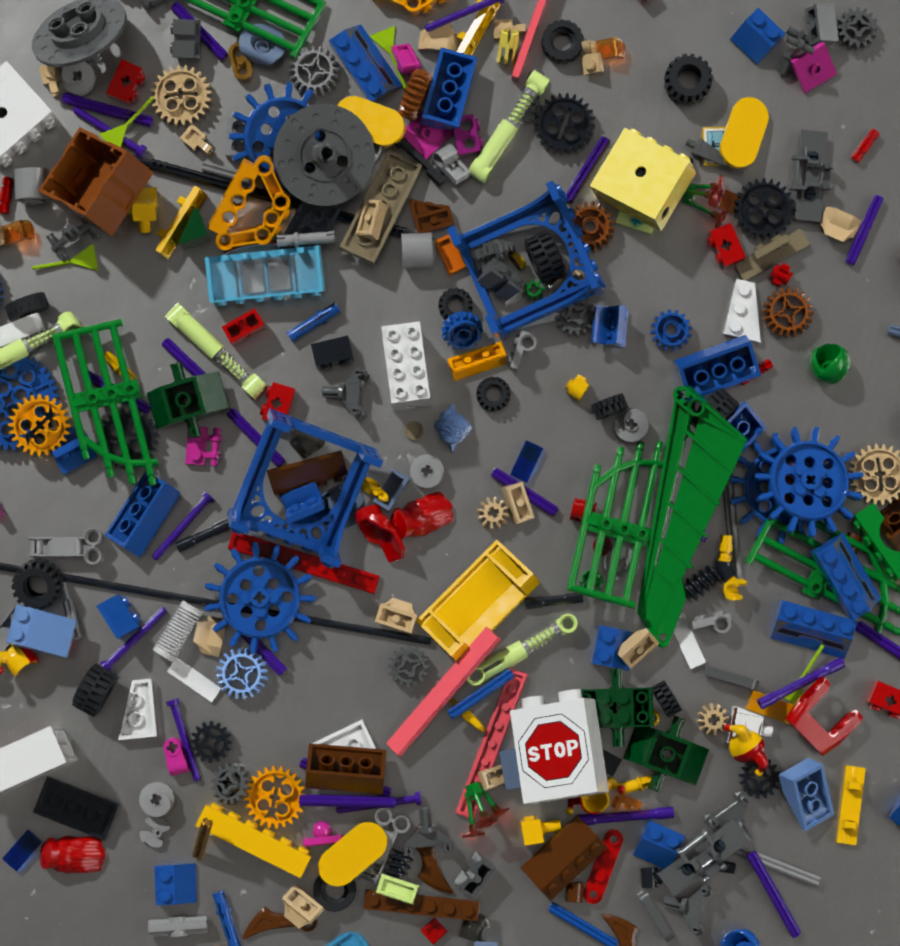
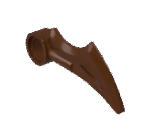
M434 847L415 848L422 858V868L418 878L439 891L452 894L453 890L439 868Z
M264 907L249 923L243 939L245 940L271 929L296 926L284 917V913H275ZM318 918L314 920L311 927L303 926L301 930L306 932L314 930L318 925Z
M602 914L604 920L615 933L620 946H636L635 936L639 929L638 927L620 917Z

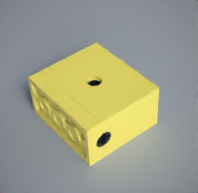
M624 128L592 181L590 188L597 199L662 231L696 172L690 158L685 154L680 153L678 155L669 146L664 145L662 147L653 138L647 137L646 139L637 130L631 129L630 131Z

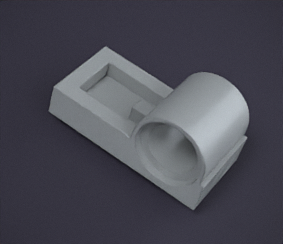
M448 144L432 155V161L455 185L470 177L471 171L458 159V152L453 145Z
M521 331L520 335L516 334L513 345L517 347L515 353L511 352L508 363L511 364V370H518L523 353H531L536 348V338L529 334V332ZM525 339H530L533 342V346L525 348L522 342Z
M724 610L714 612L713 617L706 618L705 615L694 617L695 621L690 622L692 630L712 625V629L718 634L728 632L731 627L730 613L725 614ZM719 619L726 622L724 630H719L716 626Z

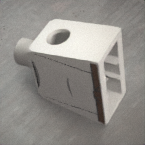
M732 706L730 725H744L749 731L757 732L762 737H772L773 727L763 725V716ZM733 731L727 732L726 742L730 743L731 738L737 734Z

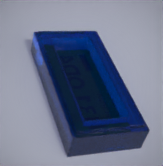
M526 440L510 475L527 483L543 448Z
M27 829L2 859L17 872L43 841Z

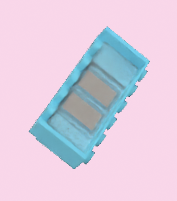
M321 245L205 257L209 302L215 303V306L227 305L226 301L242 304L245 303V299L261 302L264 301V297H271L272 300H281L283 295H290L291 298H300L302 293H309L310 296H319L322 291H326Z

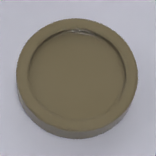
M410 421L406 424L404 433L408 439L418 440L423 435V426L417 421Z

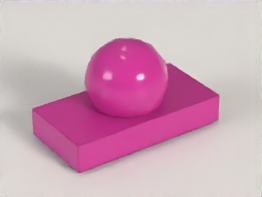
M409 43L391 46V52L397 62V70L402 75H409L416 69L421 70V64Z
M319 821L313 826L312 832L314 837L304 838L303 846L335 844L343 836L342 834L331 835V826L325 821Z

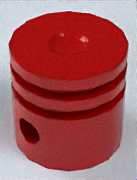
M574 498L569 520L582 522L586 500ZM596 502L593 504L592 512L596 511Z

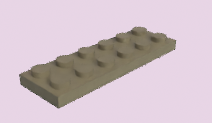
M388 150L339 247L340 250L368 263L375 264L423 168L422 164ZM365 200H381L387 205L378 240L355 235Z

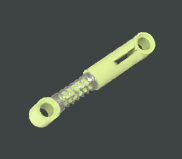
M536 70L531 73L524 85L526 88L522 92L523 95L520 96V100H517L514 109H511V114L509 113V117H506L505 120H501L479 156L471 164L469 170L472 177L481 183L486 181L494 165L518 131V122L522 120V116H525L524 113L528 111L527 108L531 107V102L534 103L533 99L535 100L538 95L541 96L551 81Z
M179 303L164 316L211 360L220 362V366H224L228 373L231 372L232 376H235V380L242 384L241 388L254 400L268 387L256 374H251L248 370L245 371L244 367L240 366V363L238 364L236 360H233V356L230 357L229 353H226L225 346L198 323Z
M72 312L62 313L58 317L57 323L52 325L51 328L47 327L46 331L42 330V333L33 334V337H28V340L18 339L0 348V370L29 356L33 348L36 347L38 349L37 346L41 345L43 347L42 344H47L48 341L52 342L51 334L82 328Z
M564 614L555 623L550 625L549 628L546 627V630H541L540 633L537 632V635H532L526 641L520 642L518 640L488 657L475 669L481 674L480 680L474 682L469 676L467 682L473 686L480 685L528 658V654L531 651L533 652L534 649H538L539 646L542 647L544 643L547 644L548 641L552 642L553 638L556 639V637L558 638L561 635L564 636L573 632L578 624L576 617L572 614ZM569 618L572 620L573 626L571 629L563 627L562 622L564 619ZM500 660L501 664L487 672L483 671V669Z

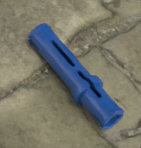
M334 302L321 311H316L317 314L287 331L286 333L291 341L294 342L322 323L326 324L327 320L340 313L341 311Z
M224 890L213 893L212 896L217 908L216 914L220 917L228 946H241L231 916V906H228Z

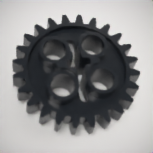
M559 93L558 99L551 95V102L545 99L544 103L546 106L539 105V109L542 112H536V116L539 118L534 119V123L539 125L534 127V131H540L536 137L543 138L540 144L547 143V150L552 146L553 153L560 149L561 155H563L564 150H567L570 155L571 149L578 152V146L585 148L584 141L590 142L588 136H593L594 134L590 129L595 128V124L590 122L595 121V117H590L593 110H587L588 103L582 105L583 98L577 101L574 94L571 99L569 98V93H566L565 98H562L561 93ZM561 108L564 114L558 116L554 113V110ZM571 108V113L569 115L567 125L564 128L563 135L561 139H558V135L560 133L562 123L565 120L566 113L568 109ZM580 115L582 120L574 122L572 116ZM553 125L558 130L555 133H550L547 128ZM572 132L575 134V138L569 140L565 137V134Z
M765 178L762 179L761 183H759L758 179H755L754 185L749 181L747 183L748 189L743 186L741 188L743 193H737L740 199L734 200V203L738 205L733 208L734 211L738 212L734 215V218L740 219L737 226L743 224L744 227L741 231L743 232L748 229V236L755 233V239L759 235H762L763 240L766 239L767 235L772 239L774 233L776 235L781 234L780 229L785 232L787 230L785 225L790 226L792 222L789 219L794 218V214L790 213L795 210V207L790 206L794 199H788L791 192L785 194L786 186L779 188L780 182L774 185L773 179L769 183H766ZM750 196H757L759 203H752ZM769 196H776L778 203H771ZM762 205H765V208L768 209L766 213H763V210L760 209ZM748 207L756 208L752 211L747 210ZM776 207H780V208H781V210L770 209V208H776ZM756 214L759 217V222H752L750 215ZM775 214L778 217V222H771L769 215Z
M122 408L120 418L125 438L126 435L137 437V434L131 431L134 422L130 409L126 413L125 409ZM144 413L140 416L150 458H153L150 452L157 451L153 445L159 444V441L154 439L159 434L153 432L157 427L156 425L150 426L153 420H146L147 414ZM108 414L109 421L102 420L105 425L103 430L109 453L117 455L115 449L119 446V442L111 443V440L118 438L112 434L115 426L112 416ZM138 439L129 440L127 446L131 459L143 460L141 451L136 452L134 450V445L138 442ZM115 463V468L118 469L120 464Z

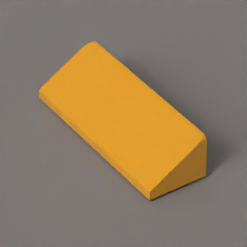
M501 341L447 359L454 381L508 364L507 355Z
M754 690L751 691L745 709L789 724L785 718L793 704L779 700L777 703L762 710L757 703V699L765 694Z

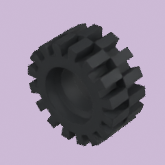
M458 287L454 289L449 288L448 291H444L443 295L440 296L438 307L441 316L445 320H447L448 316L455 313L448 308L449 301L454 298L460 299L463 303V308L459 312H472V298L464 289H458Z
M499 377L485 378L477 388V401L481 407L489 411L503 409L511 397L508 383ZM490 387L499 388L501 391L500 399L497 401L488 400L486 397L487 389Z
M623 393L608 397L591 405L596 420L607 418L629 408Z
M664 680L653 686V694L668 718L682 710Z

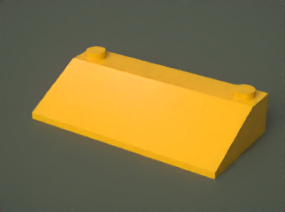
M496 540L416 622L457 661L486 626L493 631L541 582L521 561Z

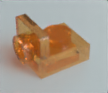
M612 37L595 41L596 53H601L602 61L616 57L624 58L626 47L621 39Z
M18 220L2 226L6 245L35 239L34 227L31 221Z
M619 794L618 797H614L611 807L614 808L613 812L618 813L621 803H624V808L634 811L635 808L640 810L642 802Z

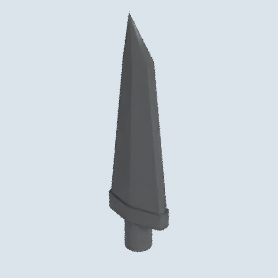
M690 138L687 140L685 145L693 148L691 154L744 174L741 169L728 166L723 161L720 151L703 139L699 138L698 142Z

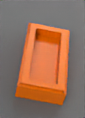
M449 234L435 240V247L449 276L467 269L459 250L454 246Z

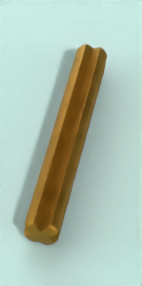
M203 819L193 849V858L202 859L213 825L212 820Z

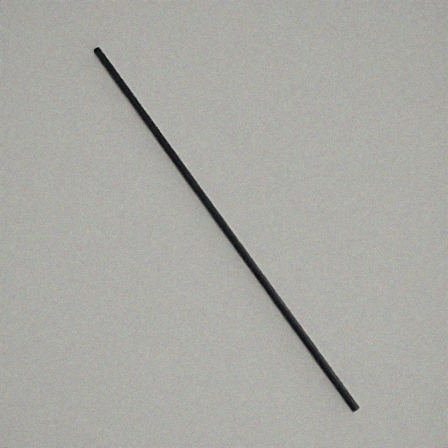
M0 562V570L16 573L21 568L18 565ZM64 573L59 574L60 576L63 575V581L180 602L185 601L203 606L219 603V600ZM245 607L241 612L252 614V609ZM271 609L268 611L272 617L278 616L280 612ZM308 616L311 619L310 624L431 645V637ZM295 619V620H294L295 622L303 623L302 621H300V620H298V619Z

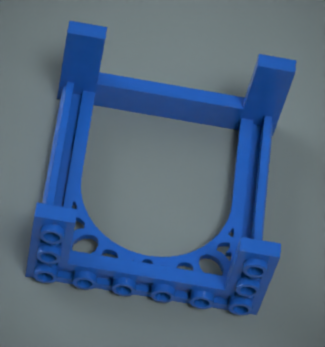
M553 180L546 183L547 191L542 196L519 209L464 234L455 226L447 229L454 246L462 253L488 315L485 316L491 333L500 340L507 338V334L590 296L605 294L603 289L606 288L605 282L600 274L596 272L599 269L595 260H591L588 255L591 253L587 242L583 243L581 236L584 234L580 225L576 226L573 219L576 216L572 207L569 209L567 207V195L559 184L556 185ZM558 212L560 215L558 223L551 225L549 223L551 214ZM546 213L545 221L541 222L538 217H544L542 214ZM563 221H565L563 224L564 229L566 228L565 232H561L559 229ZM526 225H539L553 230L562 238L569 253V271L565 281L550 296L499 318L487 288L477 282L479 269L470 250ZM570 242L574 243L573 247L568 246ZM577 258L580 259L578 260V262L584 265V267L576 266L574 260ZM575 270H581L585 273L586 277L583 280H576L572 274ZM572 281L574 284L578 286L574 287V285H572L570 288H568V283Z
M269 408L267 413L268 422L234 506L228 509L227 519L229 527L232 528L231 531L240 535L243 533L248 534L250 530L256 533L262 531L269 538L276 539L278 537L283 539V542L288 545L294 546V544L302 546L301 549L310 553H312V550L316 551L324 566L332 569L333 567L339 568L342 560L338 550L347 520L370 465L381 468L383 459L378 450ZM291 428L356 452L335 505L325 516L310 523L289 524L288 521L281 519L272 512L263 494L264 477L283 431L289 433ZM255 495L260 497V501L252 502L253 499L255 500ZM263 506L265 510L261 515L254 516L251 514L254 507ZM267 515L272 517L270 522H268V519H262ZM325 521L329 522L326 525V527H328L327 531L325 530V527L322 525V523ZM284 524H287L288 527H287V528H283V525H284ZM314 526L320 528L322 532L319 539H315L311 535V529ZM300 529H306L307 536L303 532L300 534Z

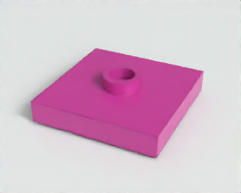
M824 42L814 46L815 49L812 55L804 52L790 60L804 93L837 74Z
M421 112L417 119L406 126L403 138L427 160L453 136V133L449 129H435L420 125L423 112Z

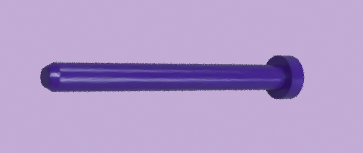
M480 1L425 26L426 32L435 30L500 2V4H503L505 1Z
M75 107L73 109L74 114L101 131L105 132L112 129L81 108ZM124 136L122 144L136 152V156L143 157L147 147L144 145L139 146Z
M206 491L202 494L204 496L202 500L153 553V559L158 560L209 502L213 503L215 501L212 496Z
M164 607L160 608L107 661L102 660L100 665L111 671V666L167 613V610Z
M177 698L166 702L167 707H171L193 780L197 782L201 780V776L193 751H191L189 738L177 704L180 703V700Z
M420 791L415 792V795L395 798V806L410 803L422 805ZM336 807V812L341 814L376 808Z

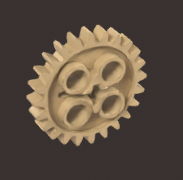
M177 65L176 70H173L170 66L169 73L163 70L164 76L157 75L159 82H153L156 89L150 90L151 93L155 94L152 96L154 97L152 101L156 102L152 104V107L158 108L155 111L156 114L162 113L161 120L168 118L167 123L170 124L174 121L175 126L182 122L183 127H185L186 121L193 124L192 119L194 118L199 122L198 115L205 116L203 110L210 109L206 103L212 102L207 97L212 95V92L207 90L211 86L209 83L204 84L207 78H200L202 75L201 71L195 74L194 67L188 71L187 65L184 66L183 70H181L179 65ZM193 82L195 85L192 89H186V83ZM175 84L176 87L173 91L166 90L167 85ZM181 92H183L184 94L183 99H179L178 97L180 96ZM191 100L196 101V105L193 108L187 107V103ZM171 102H176L177 107L175 109H168V105Z
M877 443L874 445V449L868 445L866 447L867 452L861 449V456L857 454L854 456L857 461L850 462L854 468H849L848 472H863L864 476L858 480H853L849 486H855L854 492H859L863 497H866V504L873 500L875 505L879 501L880 505L883 506L885 500L888 504L892 503L891 498L897 501L899 499L897 493L900 494V457H898L900 451L897 450L893 453V446L887 450L885 444L879 448ZM876 458H879V472L884 475L880 479L882 492L879 491V477L875 476L878 472ZM884 460L892 462L891 469H886L883 466ZM864 462H871L873 470L867 471L864 468ZM892 479L895 483L894 488H888L885 485V480ZM870 480L875 483L874 490H869L866 487L867 481Z

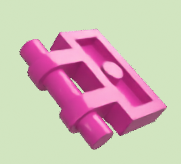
M199 426L202 436H197V438L190 439L188 430L185 464L205 466V459L210 458V466H218V459L221 456V453H219V445L222 442L221 428L214 427L213 435H208V427ZM207 441H212L211 452H206Z

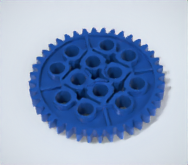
M27 356L0 370V386L4 384L8 386L6 393H0V417L4 414V417L8 420L0 423V449L4 446L5 451H8L9 446L15 451L16 444L18 443L17 440L11 441L14 434L6 436L2 433L7 424L13 421L8 418L11 409H18L17 402L24 404L23 400L16 398L18 392H26L25 398L30 401V395L37 399L38 394H41L43 399L46 395H49V401L53 398H59V394L54 393L58 390V387L52 386L56 383L55 380H49L52 374H45L47 367L41 368V362L35 364L34 357L28 360ZM14 367L15 373L11 376L6 375V369ZM26 374L34 376L31 382L23 380ZM18 379L21 385H16V387L13 388V384L10 383V381L15 382ZM11 397L13 403L7 405L4 400ZM51 405L47 413H44L42 407L35 408L34 412L37 417L42 415L46 417L41 422H36L37 426L32 431L28 430L30 424L27 423L26 419L21 422V428L27 431V434L19 435V437L26 438L27 445H29V438H34L35 443H37V436L43 439L42 434L33 435L32 433L36 429H42L41 424L47 419L51 420V417L54 416ZM49 422L48 426L53 427V424Z

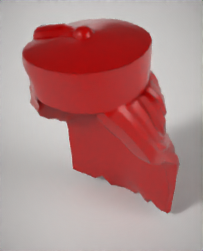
M437 491L408 502L402 509H394L390 523L399 533L401 539L408 536H425L453 522V506L442 492Z
M379 505L363 507L354 514L353 519L365 538L382 548L388 562H394L404 557L405 547L401 537L389 522L388 517L382 514Z
M64 836L57 840L47 838L40 850V865L43 869H53L67 874L101 871V865L103 864V859H105L102 840L96 837L81 838Z

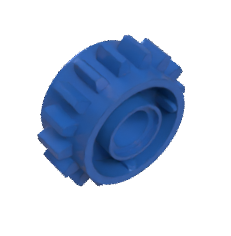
M668 309L667 314L662 311L660 318L657 316L654 318L657 323L651 324L654 330L650 331V334L655 335L652 341L658 342V348L661 345L664 346V351L671 348V351L674 352L675 347L682 349V343L687 345L688 341L686 338H691L692 336L688 333V331L692 330V327L688 326L690 320H685V314L679 315L678 310L672 313ZM673 326L676 329V334L669 335L666 332V328Z
M465 311L455 312L448 316L447 320L443 322L444 327H441L442 337L446 341L447 346L451 345L453 349L460 350L476 345L478 340H481L480 334L484 332L482 322L478 316H474L472 312Z

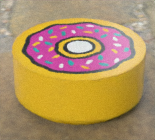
M513 252L509 255L510 261L519 271L526 267L525 260L518 252Z

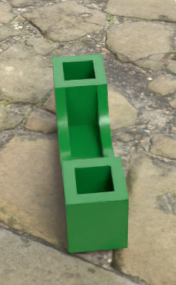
M872 503L851 518V523L854 529L862 534L865 545L871 547L877 562L882 563L885 567V573L888 578L893 579L895 582L900 579V551L891 550L882 542L880 526L884 517L876 505Z

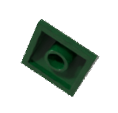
M197 208L193 209L179 240V244L184 250L211 241Z

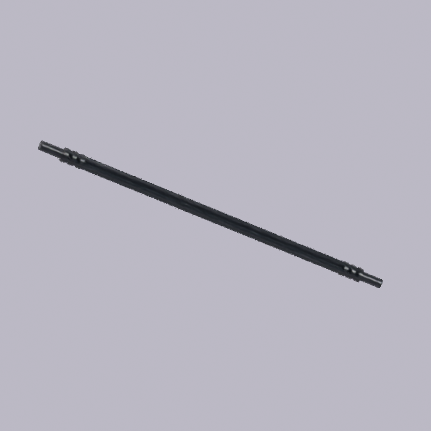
M133 155L151 170L227 190L232 181L161 160H155L154 158L150 160ZM255 187L252 192L247 193L248 196L272 202L268 191ZM290 196L289 207L298 209L302 201ZM278 197L275 201L277 204H284L286 199ZM341 210L336 220L351 224L356 214ZM394 225L389 235L401 237V234L417 232L407 230L406 227Z

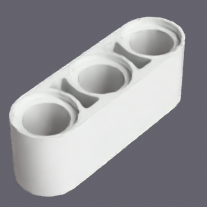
M39 313L28 315L1 326L0 348L18 339L28 340V337L32 338L33 334L42 333L45 327Z

